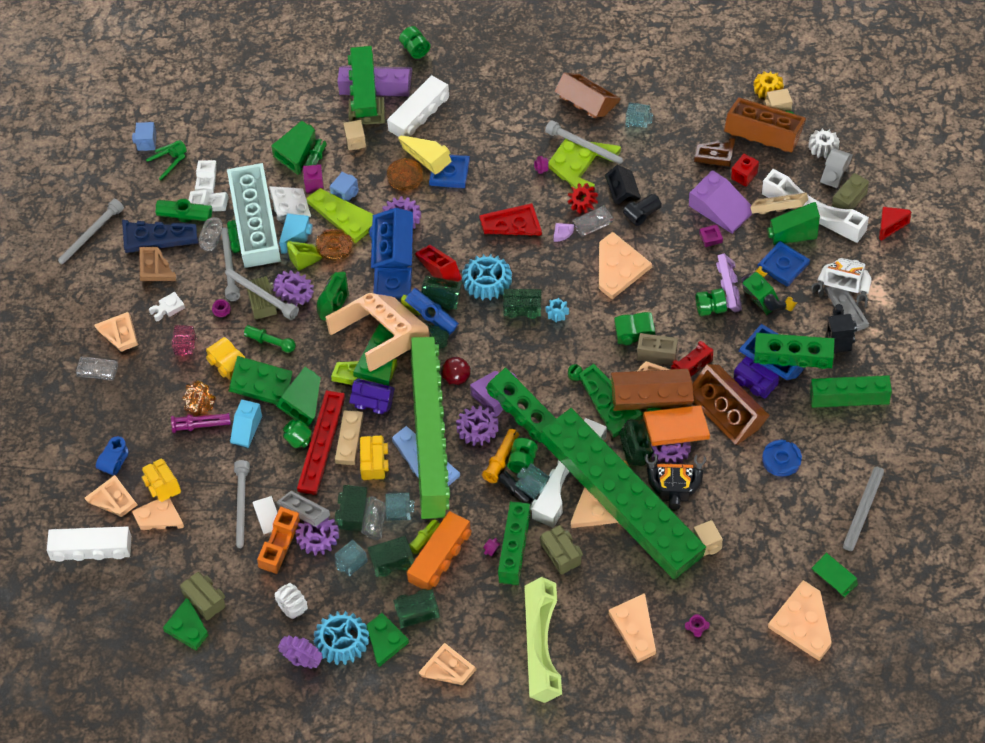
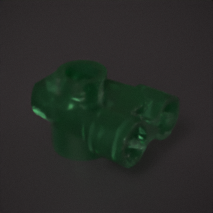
M426 324L429 329V337H434L435 344L439 345V349L444 348L448 344L449 333L442 330L439 326Z

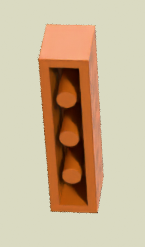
M449 511L407 571L408 582L427 592L432 587H436L442 572L448 570L453 556L458 555L464 540L467 541L472 532L470 521Z

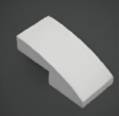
M216 160L198 161L195 191L207 190L209 194L214 193Z
M207 190L190 191L189 201L193 204L211 205L213 211H226L229 196L226 192L209 194Z

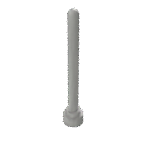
M550 120L546 126L545 132L551 136L560 135L617 164L623 162L622 157L562 129L559 123Z
M114 198L108 204V210L58 259L60 264H64L112 215L119 214L124 209L120 201Z
M222 228L226 269L230 268L233 270L228 229ZM227 276L228 286L225 289V298L228 301H236L240 298V290L235 285V280Z
M230 268L225 270L227 276L281 309L283 315L289 320H293L297 316L299 308L294 304H285Z
M239 460L234 463V472L238 476L237 548L244 546L246 476L250 472V463L245 460Z

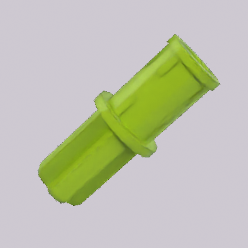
M432 520L424 530L418 532V536L408 545L411 552L418 554L427 544L440 525L438 520Z

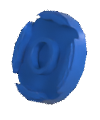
M775 440L767 444L762 455V462L766 470L775 476L781 477L790 476L797 472L802 460L800 449L796 444L786 442V440Z

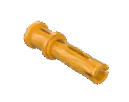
M515 429L507 431L495 456L489 459L487 469L482 472V477L490 483L498 482L501 470H504L506 467L505 460L511 451L513 441L519 437V432H516L514 435Z

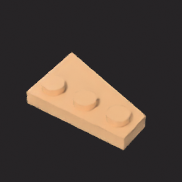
M645 593L609 609L611 619L637 663L656 654Z

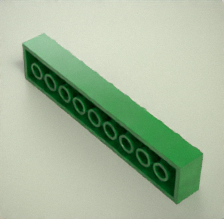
M572 408L541 430L540 441L673 580L704 556L706 546Z

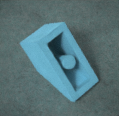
M287 213L279 242L281 254L288 252V241L307 242L308 235H311L313 228L309 221V216Z
M241 399L234 415L230 443L249 448L262 418L260 404Z

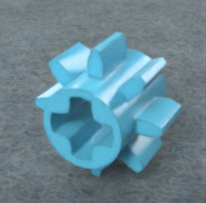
M559 298L553 301L550 300V306H546L548 319H552L555 322L565 320V315H569L567 302H563Z

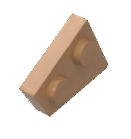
M139 247L140 281H176L175 272L171 271L169 263L163 258L162 252L158 247Z

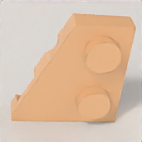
M128 312L95 324L97 331L121 352L138 345L132 319Z
M115 475L85 497L89 504L120 517H123L137 506V503Z
M170 498L163 502L157 499L132 511L141 530H150L152 528L166 529V526H177L178 529L184 528L183 522Z
M444 643L419 671V675L424 678L464 685L476 671V668Z

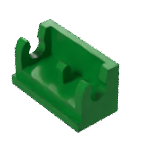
M827 552L811 568L814 573L818 574L844 598L858 586L857 577Z

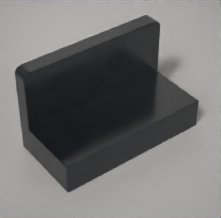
M617 164L605 174L614 203L619 205L628 197L636 200L641 198L631 170Z

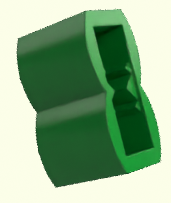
M651 312L620 315L614 318L618 344L630 345L636 341L639 342L640 333L655 335Z

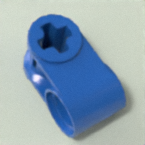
M116 436L109 440L104 451L97 459L96 469L113 476L118 474L129 454L126 442L122 437Z

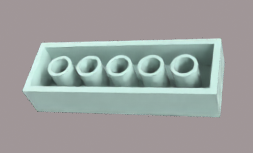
M263 163L227 169L244 268L281 262Z

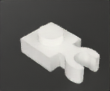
M173 292L159 300V306L150 307L149 311L151 315L157 313L154 315V319L159 321L163 318V315L167 314L170 317L185 309V306L177 294Z

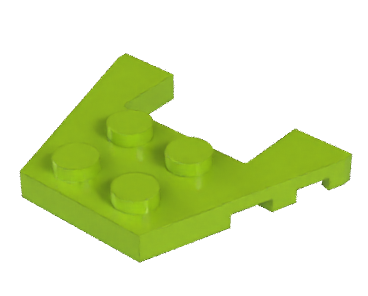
M565 138L548 162V168L563 181L566 180L571 187L577 189L578 183L582 187L585 183H588L589 187L593 186L595 188V184L581 177L596 156L604 159L607 158ZM591 142L613 154L619 155L621 152V146Z

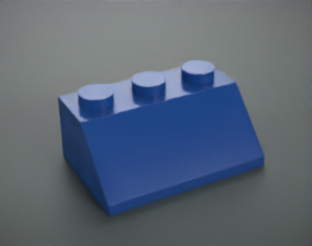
M396 207L373 215L372 269H375V267L412 266L413 212Z
M763 324L755 330L739 349V352L753 360L756 333L778 334ZM777 364L763 365L786 380L797 378L806 368Z

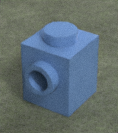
M154 122L136 123V130L132 134L133 144H136L138 151L155 150L157 133Z
M341 172L330 185L331 194L347 202L352 197H355L359 190L357 179L353 175H348L344 172Z

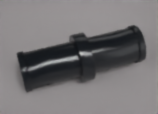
M504 471V474L502 473L499 476L498 481L509 490L512 496L515 495L522 503H532L534 496L523 488V484L520 481L517 482L507 471Z

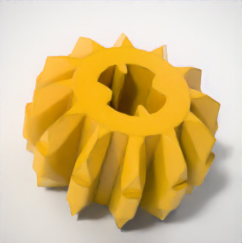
M763 71L762 74H758L753 84L755 94H758L759 99L764 97L765 100L767 92L784 89L782 77H779L778 73L772 74V71L769 73Z

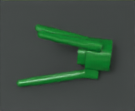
M177 140L172 144L156 149L155 152L157 154L147 158L146 161L149 162L167 153L173 158L177 157L159 177V180H162L180 160L185 158L184 153L187 152V149L181 140Z

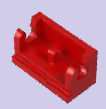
M699 341L698 346L680 361L674 360L672 362L671 370L688 369L692 377L713 361L714 350L703 341Z

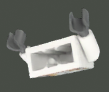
M839 258L835 262L823 267L817 279L819 282L814 283L811 287L813 295L818 291L819 297L824 295L823 284L851 292H860L861 294L857 296L856 305L858 306L860 301H864L866 308L868 305L866 294H869L871 276L865 270L864 263L858 260Z

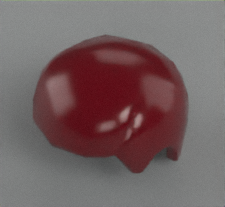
M460 357L447 359L441 368V377L448 384H463L468 380L471 373V368L467 361Z

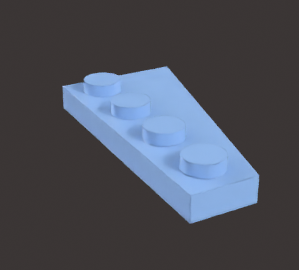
M405 426L392 437V442L402 457L406 459L412 472L419 479L416 434ZM447 462L449 486L460 477V472Z

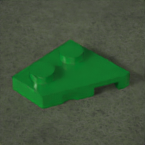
M187 598L163 627L164 632L196 651L208 637L206 628Z
M383 613L366 625L378 667L409 643V639Z

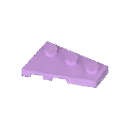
M725 253L718 255L719 262L716 264L719 273L722 274L721 286L726 291L727 308H730L733 312L742 311L739 290L734 285V283L738 282L737 275L733 268H736L735 262Z

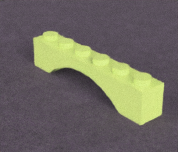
M540 577L525 585L529 697L546 703L562 695L561 675L553 666L548 651L549 623L557 603L556 583Z

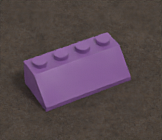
M352 66L339 67L338 87L340 95H350V85H353V80H349V70H352ZM374 66L376 96L409 97L412 67Z

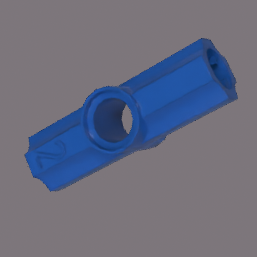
M414 288L405 299L408 304L422 314L425 320L433 323L447 336H450L457 328L459 323L447 314L438 303H434L417 288ZM429 307L435 309L436 314L434 317L429 315Z

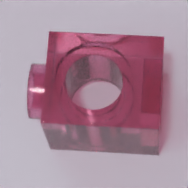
M174 326L172 338L174 355H193L196 340L194 326Z

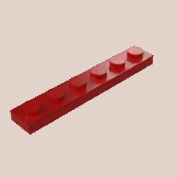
M325 391L297 486V491L300 493L317 495L345 400V393Z

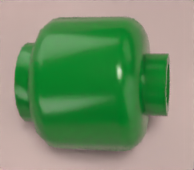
M293 419L283 428V438L293 448L301 446L305 448L311 442L312 430L302 420L295 421Z

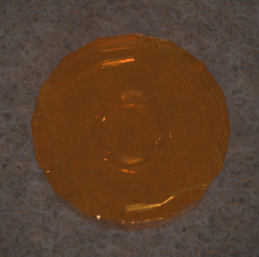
M408 158L399 159L388 167L387 179L389 184L395 189H413L421 183L423 171L420 164L415 160Z
M329 229L323 231L320 236L318 235L316 250L323 258L341 260L351 253L353 242L351 237L346 235L344 231Z

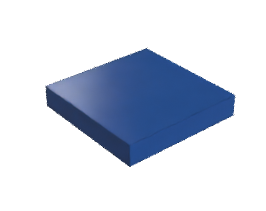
M449 155L452 162L436 175L431 172L429 186L465 188L470 156Z
M779 241L759 262L757 268L759 266L763 267V272H767V275L788 287L810 264V259Z
M375 267L373 294L392 296L398 301H401L403 295L408 296L412 286V267Z

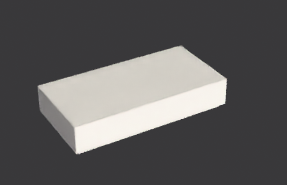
M272 496L253 502L264 538L271 536L273 522L277 515Z

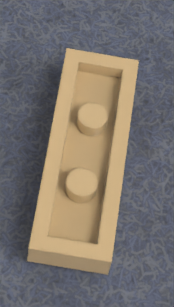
M807 193L757 199L750 208L752 214H766L775 210L776 212H782L789 208L795 210L802 207L808 201Z
M344 410L335 457L336 464L355 465L363 412Z

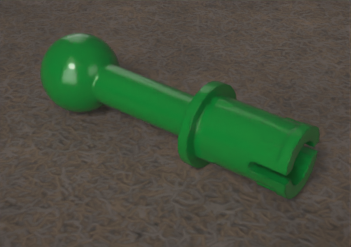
M247 325L244 329L245 337L255 339L260 344L263 341L280 346L285 353H291L296 348V343L291 338L283 340L267 334L266 329L260 330L250 325Z

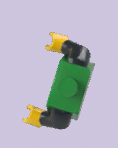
M759 266L755 272L745 274L742 277L744 294L766 316L772 311L785 309L792 311L796 306L797 302L792 301V297H788L786 301H779L773 287L764 279L768 273L762 271L763 267Z

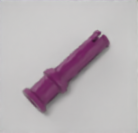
M230 413L193 417L191 414H188L186 417L175 418V416H171L172 433L180 430L192 431L194 428L231 425Z

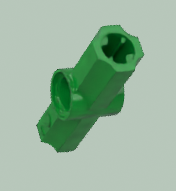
M179 199L178 201L157 200L155 213L156 216L178 218L183 223L191 220L209 222L212 219L213 208L211 205L190 203L188 199Z

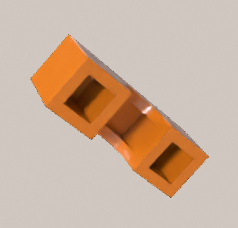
M280 506L273 522L270 539L268 542H264L257 558L259 568L278 574L295 535V530L298 528V523H300L298 512Z

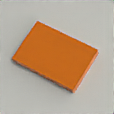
M701 405L644 412L643 417L652 446L710 439L709 429Z

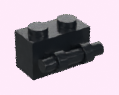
M837 304L833 309L832 316H828L825 338H834V353L852 351L857 324L856 321L852 320L851 314H844L843 306Z

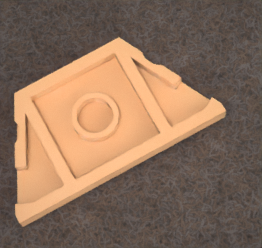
M584 488L571 520V528L619 523Z

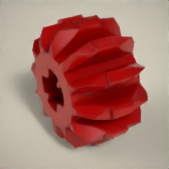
M578 183L577 189L571 187L573 193H568L571 199L567 202L571 205L573 211L577 209L578 214H581L582 211L588 214V208L594 210L595 208L592 204H598V200L595 199L598 197V193L594 192L595 188L593 186L589 187L588 183H585L583 187Z

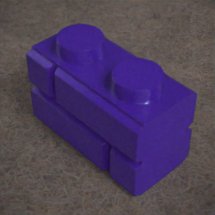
M746 356L736 366L733 379L740 386L749 388L753 395L766 399L771 391L777 387L779 375L759 363H754L753 359Z
M358 378L353 382L350 403L355 404L354 407L358 409H366L368 407L372 408L375 413L384 414V412L391 409L395 387Z

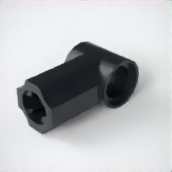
M651 194L638 203H629L624 208L623 214L635 226H639L646 220L648 215L660 209L662 203L656 194Z

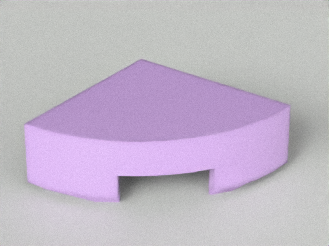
M556 223L554 242L563 241L570 237L574 231V224Z

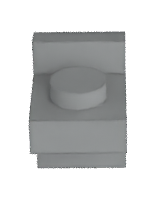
M833 148L826 160V167L820 182L838 188L844 171L847 172L853 154Z

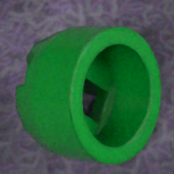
M578 364L569 366L567 371L568 378L572 381L580 380L579 373L583 371L582 367Z

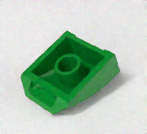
M335 272L331 275L319 296L316 308L321 320L326 321V316L342 308L349 297L345 272Z

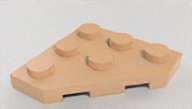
M611 232L599 242V289L611 299H614L652 268L650 261L614 232Z
M803 580L769 622L768 628L820 661L831 647L832 641L821 592Z

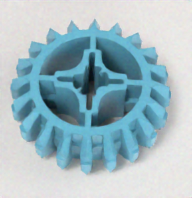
M483 254L481 258L476 256L475 260L470 259L469 264H465L462 271V283L465 291H468L469 295L474 294L475 299L481 297L482 301L485 298L491 301L492 297L498 299L499 294L504 295L505 291H509L512 283V271L509 264H506L504 259L500 260L499 256L493 258L492 254L489 257ZM500 274L501 278L497 280V276Z
M337 611L334 617L329 613L328 620L322 618V624H317V631H314V645L322 653V659L327 658L329 663L333 660L336 665L340 661H343V664L346 665L347 660L354 663V657L361 658V652H366V645L369 644L367 626L365 623H362L360 617L356 618L354 613L348 616L346 611L343 615H340ZM351 629L357 633V639H354L351 635ZM326 637L332 641L331 647L326 644Z

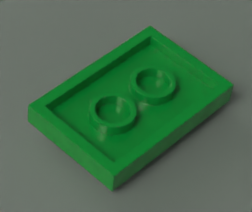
M237 356L228 391L277 405L281 396L290 385L293 371Z

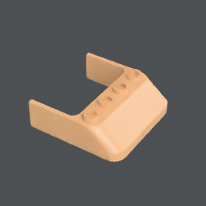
M368 293L326 316L330 335L369 314L394 335L393 338L365 353L370 372L410 350L411 338L430 336L428 326L392 296Z

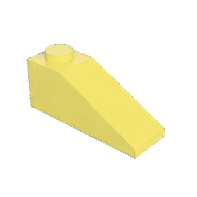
M401 135L398 137L403 149L435 175L452 162L449 156L450 151L445 145L441 146L436 141Z

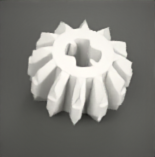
M822 128L820 132L815 130L814 134H811L808 147L812 155L817 154L818 158L823 156L826 160L833 148L839 149L840 141L836 133H831L830 129L824 131Z
M291 583L282 586L275 593V600L278 606L291 619L302 615L308 609L307 601L304 599L301 591Z

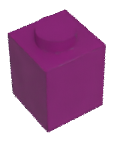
M321 164L303 166L306 194L314 193L319 188L324 190Z

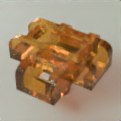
M198 380L193 381L192 384H187L185 387L186 393L182 396V399L186 401L184 410L192 412L195 416H200L202 410L212 411L216 397L208 393L209 386Z

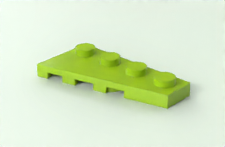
M321 188L306 198L307 203L354 243H357L369 233L374 214Z

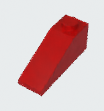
M428 245L415 253L419 261L437 282L444 287H452L462 280L456 261L432 245Z

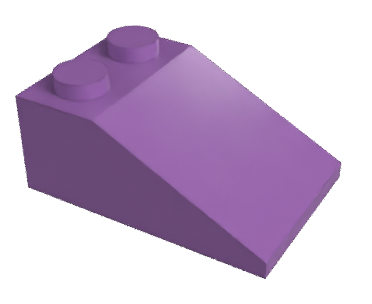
M713 170L689 193V206L731 234L752 215L751 204L726 178Z

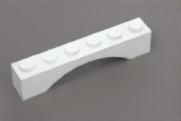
M774 169L763 180L762 195L768 198L805 193L788 176ZM808 195V201L803 206L816 202L820 215L819 224L858 243L867 231L869 217L853 209H838L827 206Z
M585 418L584 421L605 441L607 427ZM559 460L556 469H552L549 474V481L541 487L539 498L532 502L530 508L532 510V519L552 528L555 527L563 513L560 494L563 482L570 472Z

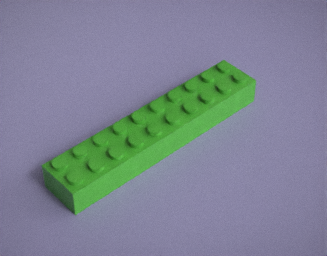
M434 337L411 338V370L421 519L445 518L446 510H449L450 499L449 478L446 467L447 454H445L446 438H444L445 423L443 422L444 410L442 406L441 375L439 374V345L435 344Z

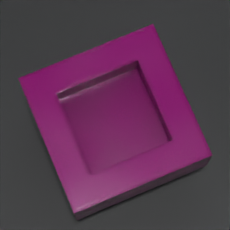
M717 224L699 229V234L705 247L723 243V237Z

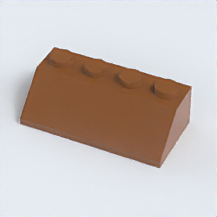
M738 97L727 113L724 132L730 133L733 136L744 137L749 141H757L766 146H773L785 152H793L799 141L806 118Z
M707 364L692 384L693 402L697 406H702L703 412L735 445H738L757 432L770 416L720 365Z
M688 369L611 372L614 411L691 407L693 404V385Z

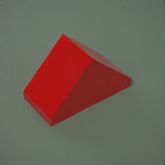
M883 207L879 239L882 241L909 224L912 212L909 209Z

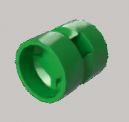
M410 26L400 34L399 41L414 59H420L429 52L431 45L416 26Z
M722 288L711 290L710 293L703 291L695 294L697 311L700 317L711 315L712 312L715 314L727 312L726 297Z
M515 439L507 463L508 469L520 475L530 474L533 469L538 445L530 439Z

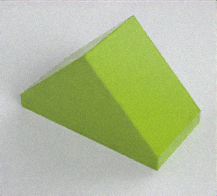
M287 242L289 259L298 271L323 258L313 244Z

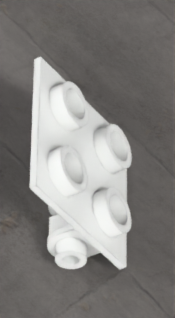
M269 186L270 197L273 200L274 211L277 214L276 218L280 223L285 222L287 213L311 217L303 188Z

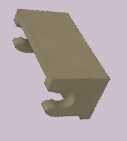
M640 333L637 361L673 365L672 362L676 360L678 338Z

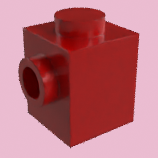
M743 154L732 167L731 179L747 187L758 173L759 161Z

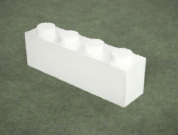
M431 75L387 119L388 131L398 137L401 135L412 136L416 129L424 124L427 118L432 113H435L443 102L447 101L449 98L448 84Z
M129 527L52 529L48 532L47 553L50 560L59 562L72 559L76 561L84 559L102 560L104 558L122 559L130 557L132 536Z

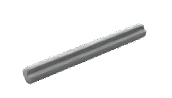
M874 467L844 541L843 548L845 550H854L883 477V468Z

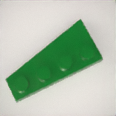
M381 323L378 324L356 365L353 376L390 386L394 359L370 372L365 355L366 352L394 337Z
M595 364L579 373L580 381L612 438H615L643 418V413L640 410L614 411L611 380Z

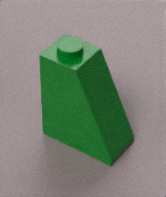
M300 121L271 145L273 157L297 175L302 172L303 166L309 157V151L313 149L316 142L313 126Z
M816 202L771 219L767 233L768 237L772 238L773 245H776L779 241L785 244L817 239L820 215Z
M304 367L281 396L276 407L295 420H302L309 427L316 413L321 377L314 371Z

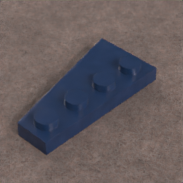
M122 220L125 253L137 252L139 247L166 248L198 243L196 224L172 223L171 225H165L163 222L148 224L145 221L131 223L128 220Z

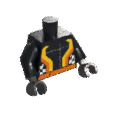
M655 453L654 461L649 462L647 459L648 455L646 454L645 462L649 465L647 468L648 483L653 491L660 495L662 501H669L670 509H679L681 502L689 501L690 495L695 494L701 486L704 472L702 466L707 461L705 456L703 463L697 462L698 454L694 457V462L697 464L696 468H694V464L656 463L657 455Z

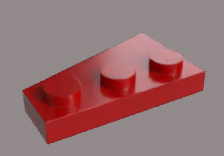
M532 203L479 215L484 234L542 236V230Z

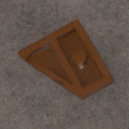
M731 138L729 142L722 144L719 141L709 144H698L694 162L730 167L735 138Z

